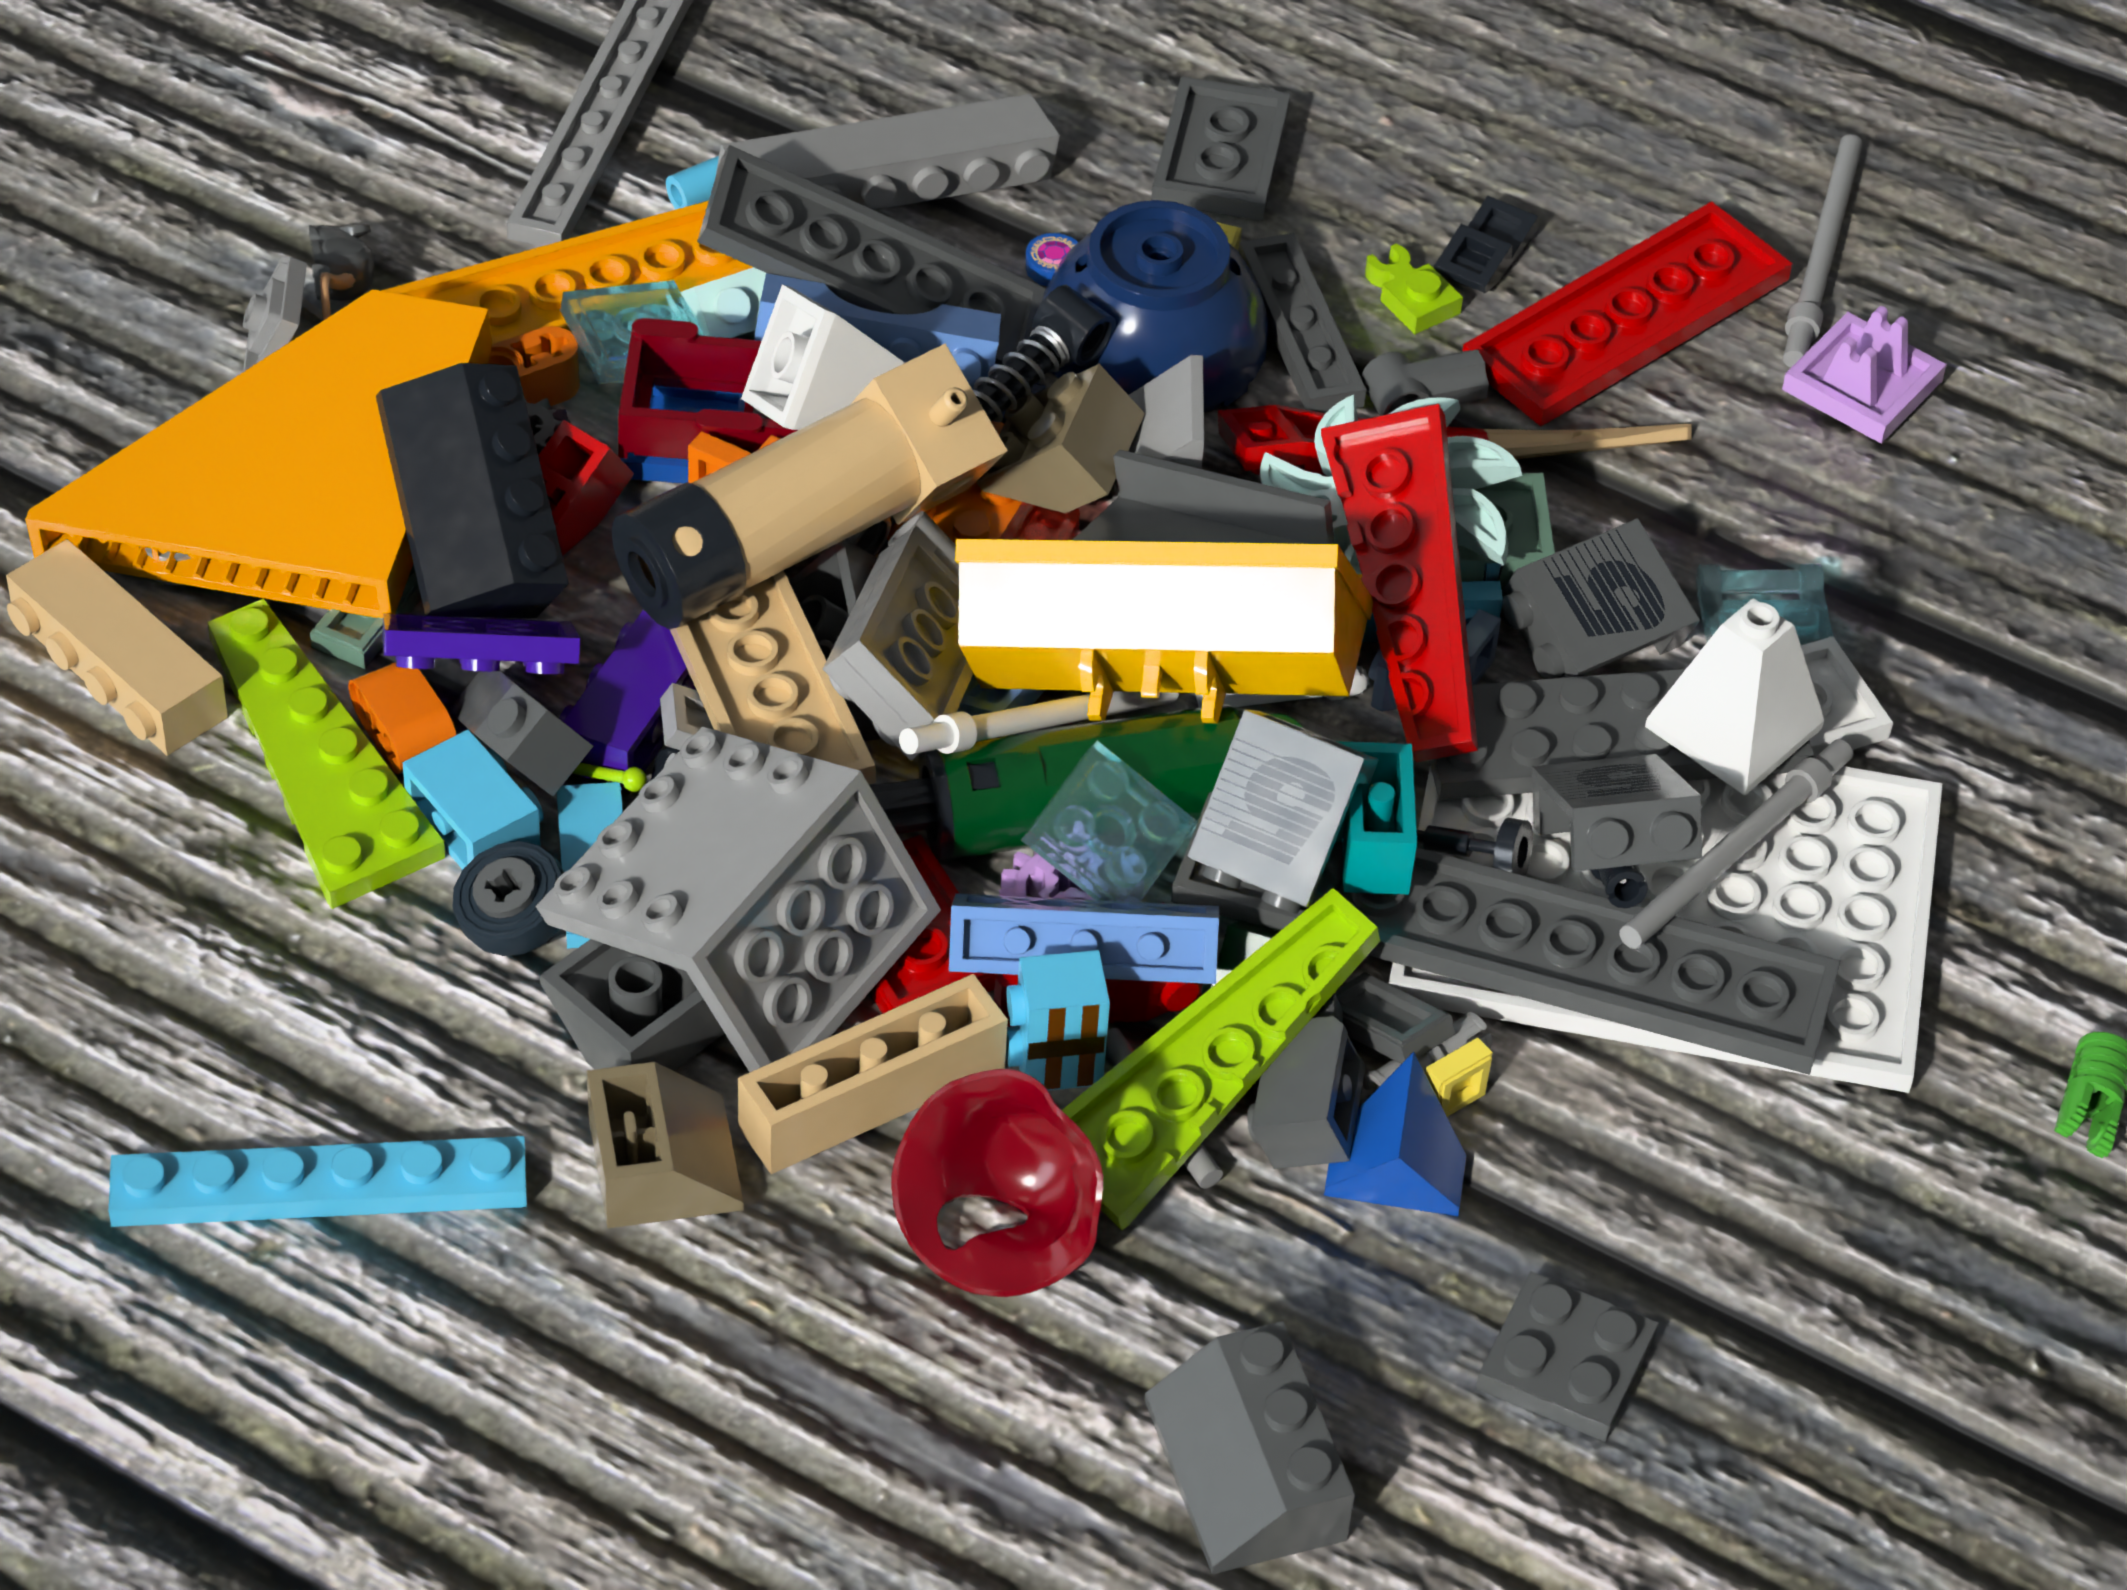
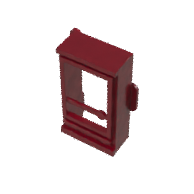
M639 318L632 323L618 414V457L628 459V452L641 456L688 459V445L701 431L753 453L771 435L783 438L798 431L782 427L772 419L762 418L758 414L753 413L754 407L745 402L744 412L703 409L699 412L651 409L654 386L743 393L762 341L698 335V327L694 323L687 321Z

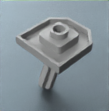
M282 256L261 296L253 294L243 319V328L249 329L243 372L323 321L322 311L303 298L306 262Z

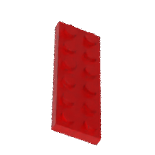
M1711 201L1463 344L1462 352L1478 349L1485 362V371L1489 385L1542 427L1789 280L1792 262Z

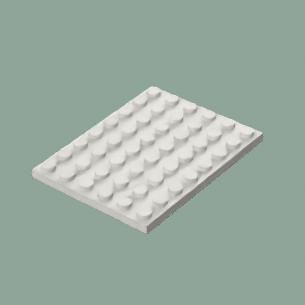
M1843 766L1831 777V785L1824 793L1811 803L1800 804L1675 916L1841 960L1810 1075L1909 1093L1915 1070L1942 783ZM1430 767L1418 830L1425 831L1428 825L1472 831L1475 839L1496 842L1499 829L1506 818L1528 820L1533 830V848L1526 877L1605 898L1609 897V895H1606L1605 886L1602 881L1596 879L1590 870L1574 871L1571 868L1570 832L1540 835L1534 829L1533 793L1439 800ZM1787 773L1768 775L1746 795H1743L1720 778L1686 781L1701 795L1702 856L1785 784ZM1417 843V848L1424 849L1423 843ZM1473 851L1470 857L1440 853L1494 868V854ZM1699 859L1639 865L1640 872L1645 878L1644 882L1648 885V891L1643 901L1636 906L1646 907ZM1626 879L1620 881V883H1625ZM1392 963L1389 985L1441 1010L1464 1014L1470 1011L1480 1017L1804 1074L1413 967Z

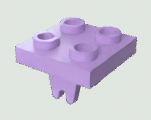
M1879 306L1872 313L1868 322L1847 312L1786 372L1782 390L1873 440L1882 443L1943 381L1947 364L1908 344V321L1906 318L1899 317L1891 325L1887 321V309L1884 306Z

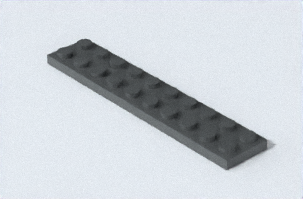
M1210 792L1172 885L1171 902L1187 905L1219 906L1220 916L1280 932L1309 907L1301 905L1299 913L1295 914L1272 906L1261 900L1265 889L1243 880L1239 889L1217 883L1202 875L1205 864L1187 857L1212 793ZM1342 842L1334 843L1317 886V890L1324 893L1334 888L1378 927L1380 942L1368 956L1808 1075L1811 1073L1841 962L1838 959L1676 916L1637 949H1632L1623 943L1619 932L1643 907L1618 908L1612 905L1608 898L1421 848H1416L1409 895L1344 892Z

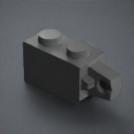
M1335 993L1260 1076L1256 1102L1249 1106L1247 1123L1251 1139L1254 1143H1260L1274 1169L1350 1161L1366 1066L1348 1037V1032L1343 1024V1008Z

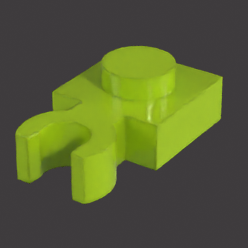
M1399 244L1391 245L1389 264L1380 262L1373 254L1367 256L1365 267L1367 280L1374 286L1382 288L1380 301L1414 335L1461 314L1463 296L1429 263L1414 269L1410 265V254L1403 246Z

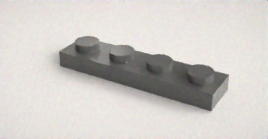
M1289 233L1240 241L1238 252L1258 281L1268 316L1269 330L1305 410L1327 413L1330 408L1351 395L1355 397L1357 408L1364 407L1366 388L1295 234Z

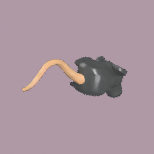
M353 224L349 226L309 225L310 244L315 264L311 265L312 277L314 278L316 298L321 300L323 321L331 316L330 300L343 301L359 298L367 292L373 283L374 262L372 250L359 239L371 232L369 224Z

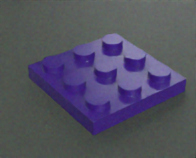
M383 613L382 640L384 656H396L397 667L435 668V658L460 659L459 663H461V669L493 672L500 671V661H522L523 666H526V672L564 674L565 663L579 664L580 637L571 621L440 617Z

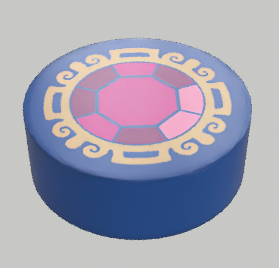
M1047 233L1035 237L1026 248L1025 270L1027 275L1036 283L1048 286L1062 258L1078 241L1060 233Z

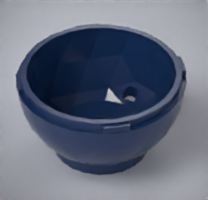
M1161 200L1139 201L1123 205L1108 213L1096 224L1091 233L1078 242L1062 258L1043 295L1044 300L1051 291L1058 286L1066 284L1113 316L1116 321L1115 332L1107 348L1094 362L1084 367L1074 362L1059 368L1058 372H1052L1057 379L1066 373L1074 372L1078 374L1100 364L1129 395L1188 356L1201 355L1203 356V402L1205 413L1220 406L1225 408L1246 393L1249 383L1256 378L1266 358L1269 340L1268 316L1257 279L1238 250L1228 242L1226 234L1218 223L1194 207L1177 202Z

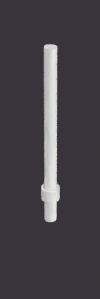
M1114 691L1107 716L1174 703L1178 699L1179 693L1160 692L1159 698H1142L1141 692ZM1090 693L970 716L966 712L940 715L932 724L902 730L899 743L901 749L906 754H916L936 749L942 753L949 754L969 750L977 741L1088 720L1087 713Z

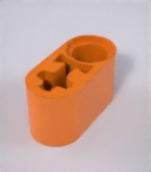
M556 326L542 327L497 342L491 346V353L487 364L516 365L523 394L528 403L536 404L548 398L550 405L553 406L565 402L577 394L580 387L578 341L569 330Z
M396 663L349 680V694L357 717L395 774L403 773L402 762L457 735L448 711L419 669L397 667Z

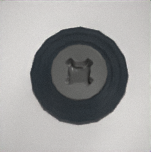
M522 841L498 844L479 853L462 870L453 888V912L465 936L484 952L500 956L525 954L545 944L560 929L547 925L536 905L554 887L557 879L564 873L558 860L539 845Z

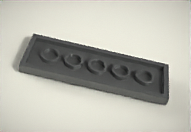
M731 145L728 146L720 160L697 240L700 244L765 273L825 283L831 292L844 301L872 311L889 314H919L929 312L942 304L1001 314L995 365H1003L1005 354L1017 352L1018 343L1022 340H1029L1031 331H1033V318L1042 303L1046 288Z
M1686 669L1473 684L1472 692L1478 751L1429 760L1439 800L1533 793L1532 766L1657 754L1685 781L1718 779V777L1645 727L1648 716ZM1807 741L1770 774L1788 773L1803 759L1813 758L1814 753L1810 741Z

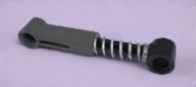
M1066 284L1058 286L1051 291L1035 313L1032 323L1033 331H1031L1029 340L1020 341L1017 346V352L1005 354L1003 365H993L990 367L989 377H980L974 384L973 392L990 421L1002 422V412L1007 408L1017 409L1016 400L1023 394L1026 396L1030 395L1031 387L1035 383L1045 384V374L1049 371L1058 372L1059 368L1073 362L1081 367L1094 362L1105 351L1115 332V318ZM890 516L847 538V540L875 556L886 542L891 527L896 524L893 516Z

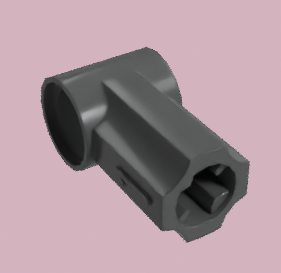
M1478 349L1411 362L1404 353L1398 351L1387 352L1371 360L1364 368L1361 376L1366 391L1380 416L1387 415L1409 402L1425 398H1452L1459 400V404L1487 398L1489 386L1485 362Z

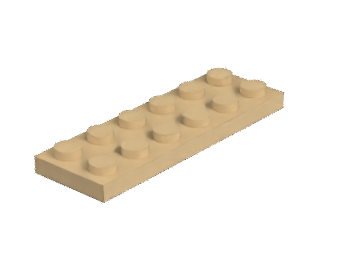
M784 570L744 590L741 596L680 627L670 630L714 730L860 770L869 785L876 783V765L845 699L837 693L830 682L829 675L823 670L826 659Z

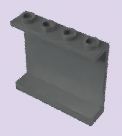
M1119 450L1113 455L1119 497L1072 540L1335 544L1330 500L1124 450Z

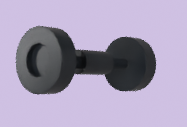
M1506 818L1499 829L1496 842L1475 839L1472 831L1428 825L1425 831L1417 830V843H1423L1425 850L1470 857L1473 851L1494 854V868L1526 876L1532 856L1533 830L1528 820Z

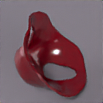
M994 1069L970 1074L951 1081L924 1102L911 1120L897 1149L891 1175V1190L894 1211L900 1229L914 1253L928 1268L945 1281L964 1291L985 1296L1012 1297L1035 1292L1056 1283L1072 1273L1088 1258L1096 1242L1103 1195V1172L1101 1162L1091 1141L1076 1123L1056 1105L1050 1092L1041 1082L1020 1071ZM967 1197L996 1199L1020 1209L1028 1217L1025 1224L979 1234L968 1240L965 1245L956 1249L942 1242L937 1226V1216L942 1206L957 1198Z

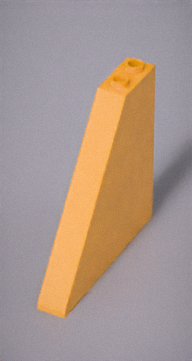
M374 289L370 290L29 509L25 520L34 558L68 539L103 571L328 610L335 609L345 613L374 618H383V613L395 614L414 563L375 396L382 389L459 363L487 364L492 346L488 308L416 297L405 293L398 294ZM146 547L151 548L153 558L147 555ZM167 551L171 552L166 561L158 560L160 552L162 554ZM176 553L188 554L191 558L176 562V559L173 557Z

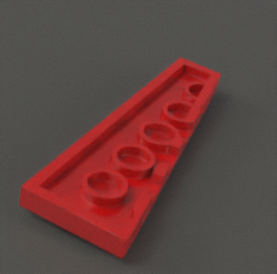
M1435 404L1321 428V437L1336 491L1341 499L1348 525L1346 526L1350 541L1356 552L1362 573L1361 580L1372 596V612L1378 630L1376 634L1383 658L1388 666V677L1407 744H1412L1413 758L1417 763L1478 751L1445 414L1440 405Z

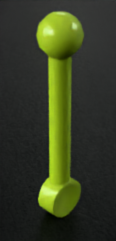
M580 762L572 772V774L622 783L631 792L640 791L647 783V776L644 770L638 767H630L622 771Z

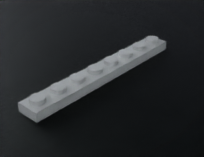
M625 0L507 220L508 239L536 246H545L570 238L693 0Z

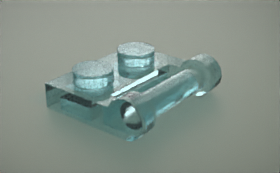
M1802 563L1799 570H1721L1718 564H1700L1698 566L1696 587L1706 643L1727 619L1750 601L1723 600L1722 594H1799L1800 600L1757 601L1773 606L1781 617L1795 626L1801 645L1833 636L1823 590V568L1820 563Z

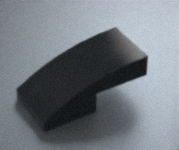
M1487 195L1468 226L1460 224L1435 263L1434 269L1442 276L1480 292L1487 293L1504 277L1530 243L1538 230V216Z

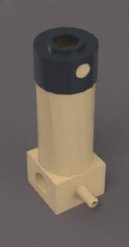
M943 344L875 377L850 405L692 483L686 482L616 516L611 528L613 548L619 568L629 589L643 610L657 624L671 630L741 596L744 590L890 516H893L899 525L909 520L918 512H925L961 494L983 476L1008 450L947 345Z

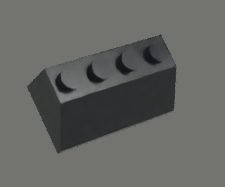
M459 363L380 390L375 397L425 616L537 618L569 585L517 366Z

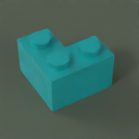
M1336 741L1379 759L1370 784H1357L1335 842H1342L1344 892L1409 895L1417 848L1412 744Z

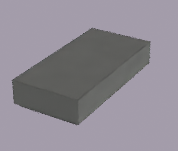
M1366 972L1338 988L1335 992L1343 1008V1024L1348 1032V1037L1401 1064L1413 1051L1418 1059L1455 1035L1452 1015Z

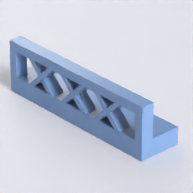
M956 894L951 905L949 972L1018 975L1019 957L1099 950L1105 979L1216 984L1219 906Z

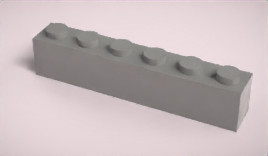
M1025 94L721 144L717 170L723 154L728 146L731 145L872 210L1050 180L1060 135L1033 96Z

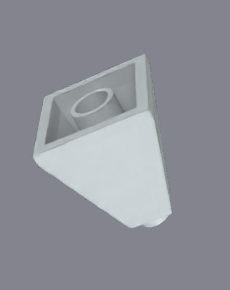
M782 284L741 399L782 427L800 430L850 405L875 377L905 362L836 313L796 289Z
M1754 598L1751 599L1718 628L1648 716L1645 727L1743 795L1749 793L1823 728L1825 721L1795 626L1781 617L1773 606L1759 602Z

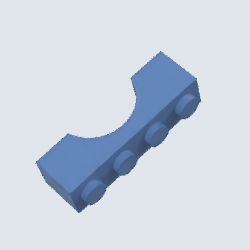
M768 273L765 275L754 340L762 341L783 284L796 289L836 313L905 363L946 344L972 390H974L976 380L980 377H989L990 367L995 365L1001 314L942 304L929 312L919 314L882 313L858 307L844 301L831 292L825 283Z

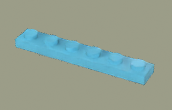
M525 1136L111 1155L108 1209L111 1227L527 1207Z

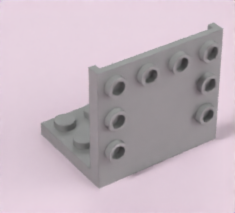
M703 726L696 734L683 743L680 751L654 779L642 787L636 799L611 825L601 831L597 841L570 870L564 872L557 879L554 887L536 905L547 925L686 971L749 1072L831 1037L941 911L860 770Z

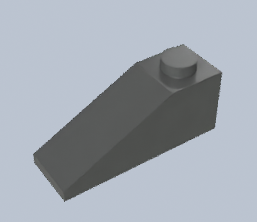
M479 671L448 709L473 734L552 796L556 794L593 747V745L501 671Z

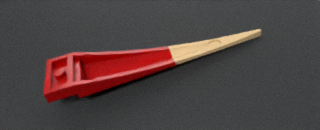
M1281 405L1218 411V433L1246 471L1251 470L1252 473L1260 475L1261 462L1266 452L1304 471L1328 477L1322 472L1314 442L1318 424L1326 413ZM1692 424L1582 430H1506L1447 427V437L1470 436L1485 439L1503 447L1517 460L1692 440Z

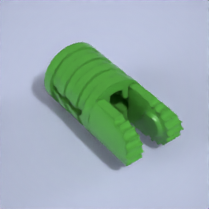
M2092 1032L2080 1038L2054 1128L2055 1132L2068 1138L2069 1135L2072 1136L2081 1126L2085 1119L2084 1117L2091 1118L2092 1122L2088 1133L2089 1138L2086 1141V1148L2088 1152L2100 1158L2108 1157L2109 1153H2111L2127 1094V1040L2107 1032Z

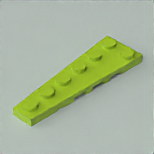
M264 598L207 622L209 638L236 699L242 704V711L252 735H255L264 754L266 767L272 780L275 779L284 799V807L292 825H296L304 844V852L331 909L445 859L443 839Z
M1334 888L1062 1109L1085 1133L1097 1152L1103 1172V1195L1100 1210L1121 1230L1125 1229L1380 942L1378 927Z

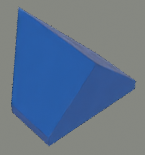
M1414 1051L1358 1108L1350 1161L1329 1163L1324 1196L1458 1216L1466 1153Z

